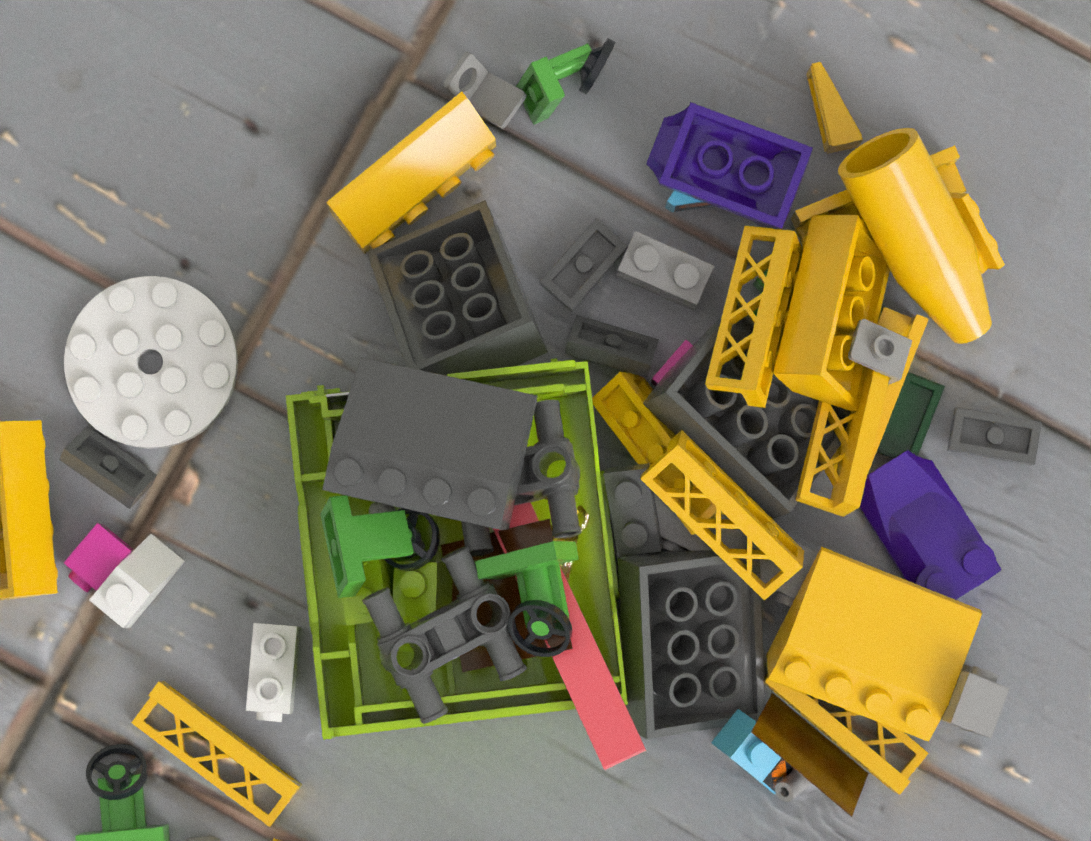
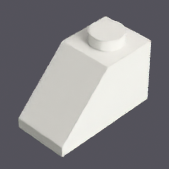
M150 534L113 570L89 601L122 628H131L185 561L153 534Z

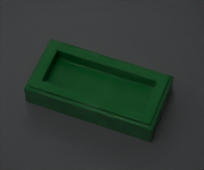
M908 372L876 453L894 459L909 450L918 456L945 386Z

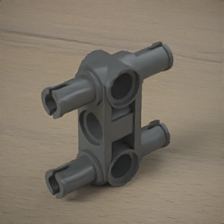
M558 400L540 401L536 403L534 412L538 442L534 446L526 448L514 505L543 499L548 500L553 528L552 535L554 538L573 537L582 533L574 497L578 494V489H580V467L575 460L573 444L568 438L564 437L560 402ZM564 460L566 462L564 472L558 477L548 478V467L554 461ZM461 521L464 544L469 547L472 557L486 555L494 551L491 544L489 527Z
M468 546L461 547L441 558L443 563L446 564L460 593L456 596L457 599L411 624L404 623L387 587L362 599L380 634L377 638V645L380 650L381 664L386 671L392 674L397 686L400 685L401 689H407L423 724L434 721L448 712L430 677L434 673L433 670L479 645L486 647L499 674L500 681L509 680L527 669L509 635V605L504 598L497 594L493 584H490L489 581L484 582L483 579H478L476 564L469 552ZM486 601L491 606L492 618L489 623L482 626L477 620L476 613L479 605ZM408 643L413 649L414 657L409 666L402 668L397 662V651L403 644Z

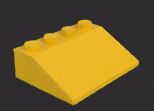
M821 546L766 654L768 679L929 742L949 705L981 619L982 611Z

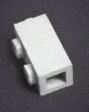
M253 623L246 711H255L256 720L282 722L283 714L293 713L300 639L299 626Z

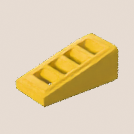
M812 63L806 73L824 152L829 154L858 147L863 141L861 132L822 63Z

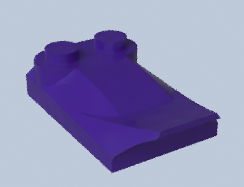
M690 102V105L683 111L664 117L646 165L654 172L661 186L753 220L754 223L761 227L783 229L804 177L813 147Z
M907 450L867 475L859 509L903 579L957 600L1002 570L996 561L994 551L985 544L932 460L921 458Z

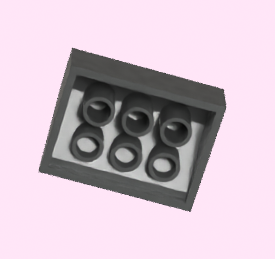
M486 200L367 251L406 367L447 376V374L518 366L548 353L502 233Z
M739 302L737 305V309L742 307ZM747 315L732 325L730 334L736 343L753 333V321ZM721 316L665 374L643 404L675 435L683 430L747 495L774 519L790 513L798 503L796 501L798 486L819 400L792 392L774 374L765 408L748 406L741 393L708 389L705 381ZM728 341L727 349H729L730 347H732V345L729 343V341ZM746 349L745 351H743V353L746 355V357H747L748 349ZM739 355L722 365L720 378L741 380L745 364ZM831 405L839 420L850 415L851 411ZM828 419L825 428L830 426ZM848 422L842 425L845 431L847 429ZM834 430L823 435L821 443L829 459H831L841 445ZM817 460L816 468L821 466L819 460ZM820 472L814 475L812 483L820 474Z
M361 357L331 447L322 490L494 529L509 530L538 396Z
M713 550L663 551L618 557L622 658L628 701L626 707L639 735L645 739H653L724 727L737 709L757 722L765 707L761 597ZM739 558L747 566V559ZM752 559V572L761 579L760 559Z

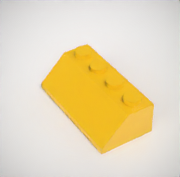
M461 91L326 203L332 216L362 252L366 254L371 249L393 241L396 236L392 232L405 221L409 226L418 221L429 210L426 204L439 194L441 198H445L462 183L459 177L472 167L475 171H478L495 156L491 150L496 147V139L471 102Z
M812 215L808 232L803 237V253L799 270L793 278L794 290L789 310L784 315V331L780 348L774 356L773 374L792 392L849 411H857L867 367L850 360L848 353L858 321L866 319L878 324L890 269L865 222L859 215Z
M41 420L0 421V600L58 593V570L55 564L53 549L54 528L50 517L48 495L50 485L46 474L44 453L46 443L42 432Z

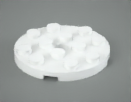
M142 276L127 279L106 288L82 309L72 325L67 338L64 354V372L67 387L74 404L82 416L96 430L128 446L146 449L166 448L184 443L201 434L210 427L209 425L218 417L223 408L227 406L237 379L238 352L229 323L222 312L207 296L196 288L175 279ZM149 350L159 352L163 358V365L155 374H145L139 366L142 355Z

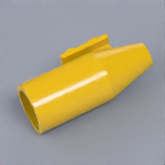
M895 129L876 136L860 145L841 162L838 174L896 282L954 343H968L981 337L992 325L982 274L987 269L999 270L1005 264L997 250L996 240L988 233L979 216L977 204L970 198L968 193H950L947 190L915 129Z

